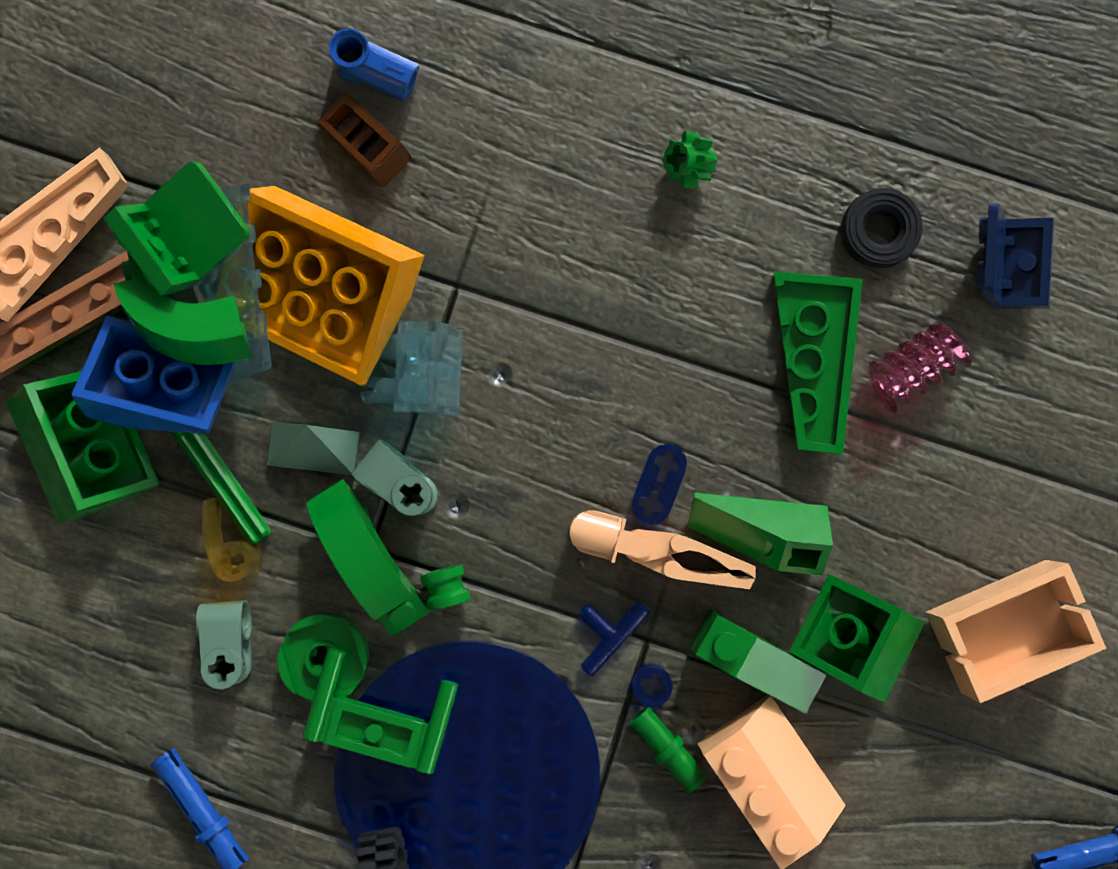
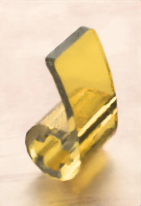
M217 498L205 500L202 506V533L206 554L213 572L218 578L227 582H235L252 577L262 566L263 557L257 544L251 545L244 539L223 543L221 503ZM242 553L245 562L237 567H233L230 558L235 557V554Z

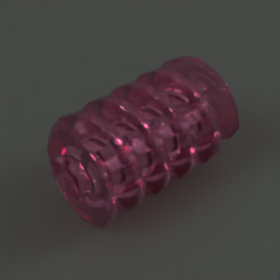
M936 321L928 326L926 332L920 331L914 334L912 341L906 340L898 345L897 351L891 349L884 353L882 360L875 359L869 362L868 374L877 397L887 410L894 413L898 411L895 397L898 396L906 404H910L913 402L910 392L911 387L921 395H924L928 392L924 379L928 378L936 386L943 383L940 369H943L950 376H955L958 374L955 360L957 359L962 365L969 367L972 363V357L960 336L944 323Z

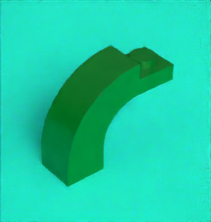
M127 251L128 261L121 262L125 281L113 283L131 324L138 335L149 346L174 360L197 365L225 364L252 358L244 321L235 296L203 303H183L170 299L165 295L160 296L157 290L146 282L142 270Z
M344 479L306 502L311 521L327 554L355 598L374 621L379 619L394 636L430 613L425 599L402 573L383 545L373 526L366 506Z

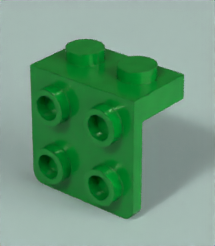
M200 162L186 163L144 203L116 206L103 218L114 232V237L118 244L129 252L142 270L146 282L155 288L160 296L193 288L250 237L248 226Z

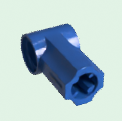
M341 29L330 39V56L335 71L340 78L347 82L363 83L402 102H405L406 98L410 96L419 72V64L367 41L365 36L355 29ZM348 50H357L362 53L361 57L355 62L348 63L341 60V56Z

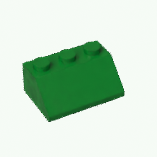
M82 371L24 384L6 403L58 525L103 511L160 484L136 429L84 416L71 396Z

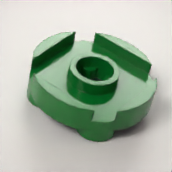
M317 613L298 621L288 631L278 653V670L285 686L295 695L298 693L303 698L309 699V702H313L323 664L315 665L313 657L319 653L318 646H325L326 650L328 648H335L346 652L333 697H347L365 678L368 671L370 653L363 632L354 624L352 619L345 615Z

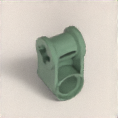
M380 438L352 473L353 477L363 486L382 497L405 515L415 516L428 513L435 507L438 501L439 493L434 482L414 467L403 454ZM421 486L422 490L419 495L424 499L423 503H412L410 505L409 501L412 496L407 491L408 488H418Z
M235 600L200 604L196 614V628L200 643L201 674L203 680L210 687L221 690L243 682L250 675L253 666L251 648L252 617L248 601ZM224 660L226 663H234L235 669L231 673L225 669L221 670L220 663Z

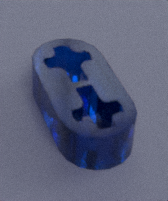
M672 444L659 445L652 449L646 458L630 504L636 519L645 524L654 525L661 523L667 518L672 509L687 467L686 456L677 446ZM668 451L673 453L672 461L678 464V468L676 471H668L663 483L656 481L660 472V466L655 464L654 461L656 456L664 457ZM655 485L661 488L657 502L662 504L663 507L660 513L653 511L650 517H646L643 515L645 508L639 505V500L641 497L649 498Z

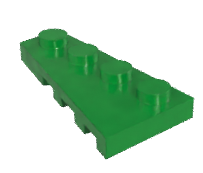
M773 271L797 450L843 455L863 279Z

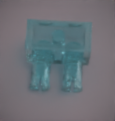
M439 321L398 322V334L391 335L379 360H396L395 377L370 376L367 383L361 387H371L374 391H361L363 402L365 404H394L393 411L408 414L459 416L463 329Z

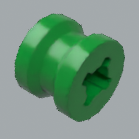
M463 564L420 575L421 583L427 587L429 598L426 601L428 610L441 609L471 600L470 592L463 586L462 577L465 573Z

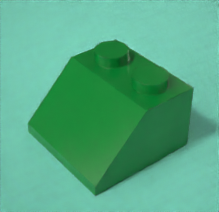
M829 574L789 652L856 690L885 703L925 622L905 610Z

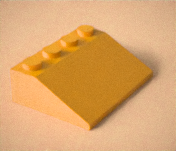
M276 186L244 189L238 214L248 226L250 237L227 257L217 299L235 296L245 329L361 386L365 385L412 296L425 255Z

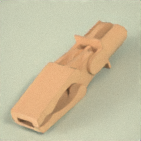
M593 510L579 513L570 524L569 535L572 544L579 551L610 560L615 563L617 552L625 554L633 562L678 580L750 589L756 579V566L680 534L643 529L628 531L624 529L625 518ZM688 550L700 552L710 556L721 566L729 570H741L747 575H732L723 569L713 571L687 569L682 567L671 555Z

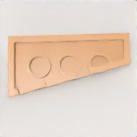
M100 147L0 220V319L6 322L10 321L129 187L109 155Z

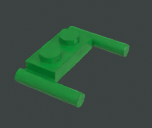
M328 648L303 738L314 742L320 741L405 767L415 768L422 773L433 774L458 684L448 680H441L428 724L425 723L426 720L343 696L333 697L346 652L335 648Z

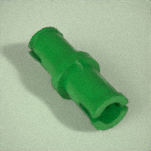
M649 705L629 721L628 725L637 732L653 751L652 758L658 765L663 763L684 787L686 793L693 792L707 779L709 774L699 766L682 746L684 740L679 734L673 735Z

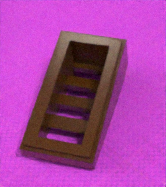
M346 91L315 122L381 187L385 186L411 159V155L405 147ZM352 112L356 114L340 132L335 130ZM366 124L367 127L350 144L348 141ZM379 137V141L363 156L361 153Z

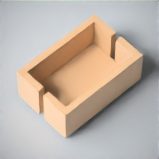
M1044 560L926 611L941 649L952 653L945 656L961 694L982 703L1106 649L1090 610L1066 604L1060 606L1058 601L1079 605L1086 602L1069 563Z

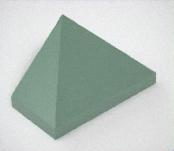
M272 422L267 466L352 475L357 466L361 432Z

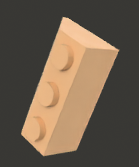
M769 694L697 742L703 755L780 869L786 868L818 846L846 806Z

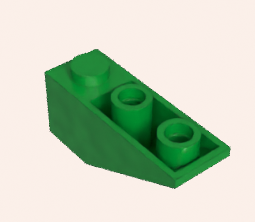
M694 492L688 528L777 571L823 576L833 547L828 506Z

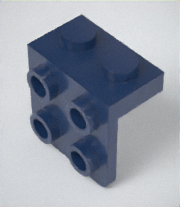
M989 204L988 216L980 217L979 243L984 244L986 260L978 261L976 286L977 289H982V296L988 299L993 309H1050L1054 218L1006 219L1000 204Z

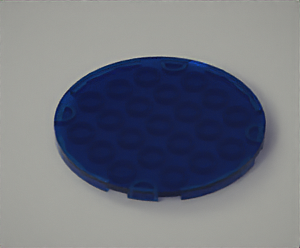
M457 640L428 646L407 655L381 673L358 701L426 720L425 723L428 724L441 680L457 683L458 689L433 774L422 773L415 768L405 767L337 747L334 767L336 803L343 827H346L356 848L358 849L357 841L360 838V833L399 827L405 841L404 849H407V865H409V869H564L588 835L595 817L601 783L600 760L594 731L583 706L569 686L552 669L529 654L510 646L480 640Z

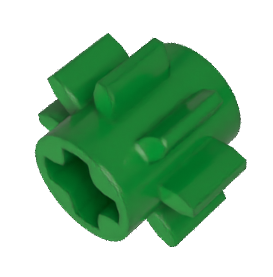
M684 131L682 141L670 140L668 142L669 146L665 150L662 162L665 170L669 173L668 181L680 182L681 188L697 189L698 180H712L711 175L718 162L716 153L711 148L713 144L712 139L700 138L699 133Z

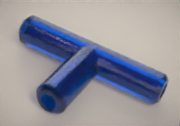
M636 602L616 626L612 625L591 604H587L579 612L578 617L603 639L581 663V668L589 676H595L649 616L650 611L641 602Z

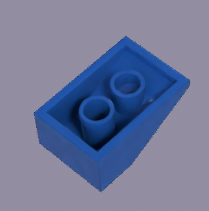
M106 316L71 396L84 416L94 420L131 429L209 434L237 361L217 365H197L174 360L149 346L138 335L131 322Z

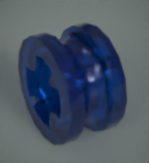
M653 663L644 664L633 674L631 683L633 692L639 702L644 705L659 706L665 703L671 696L673 689L672 680L662 666ZM653 673L660 675L661 677L658 680L660 684L664 683L662 691L654 690L651 696L645 695V687L643 685L640 686L642 678L650 679Z

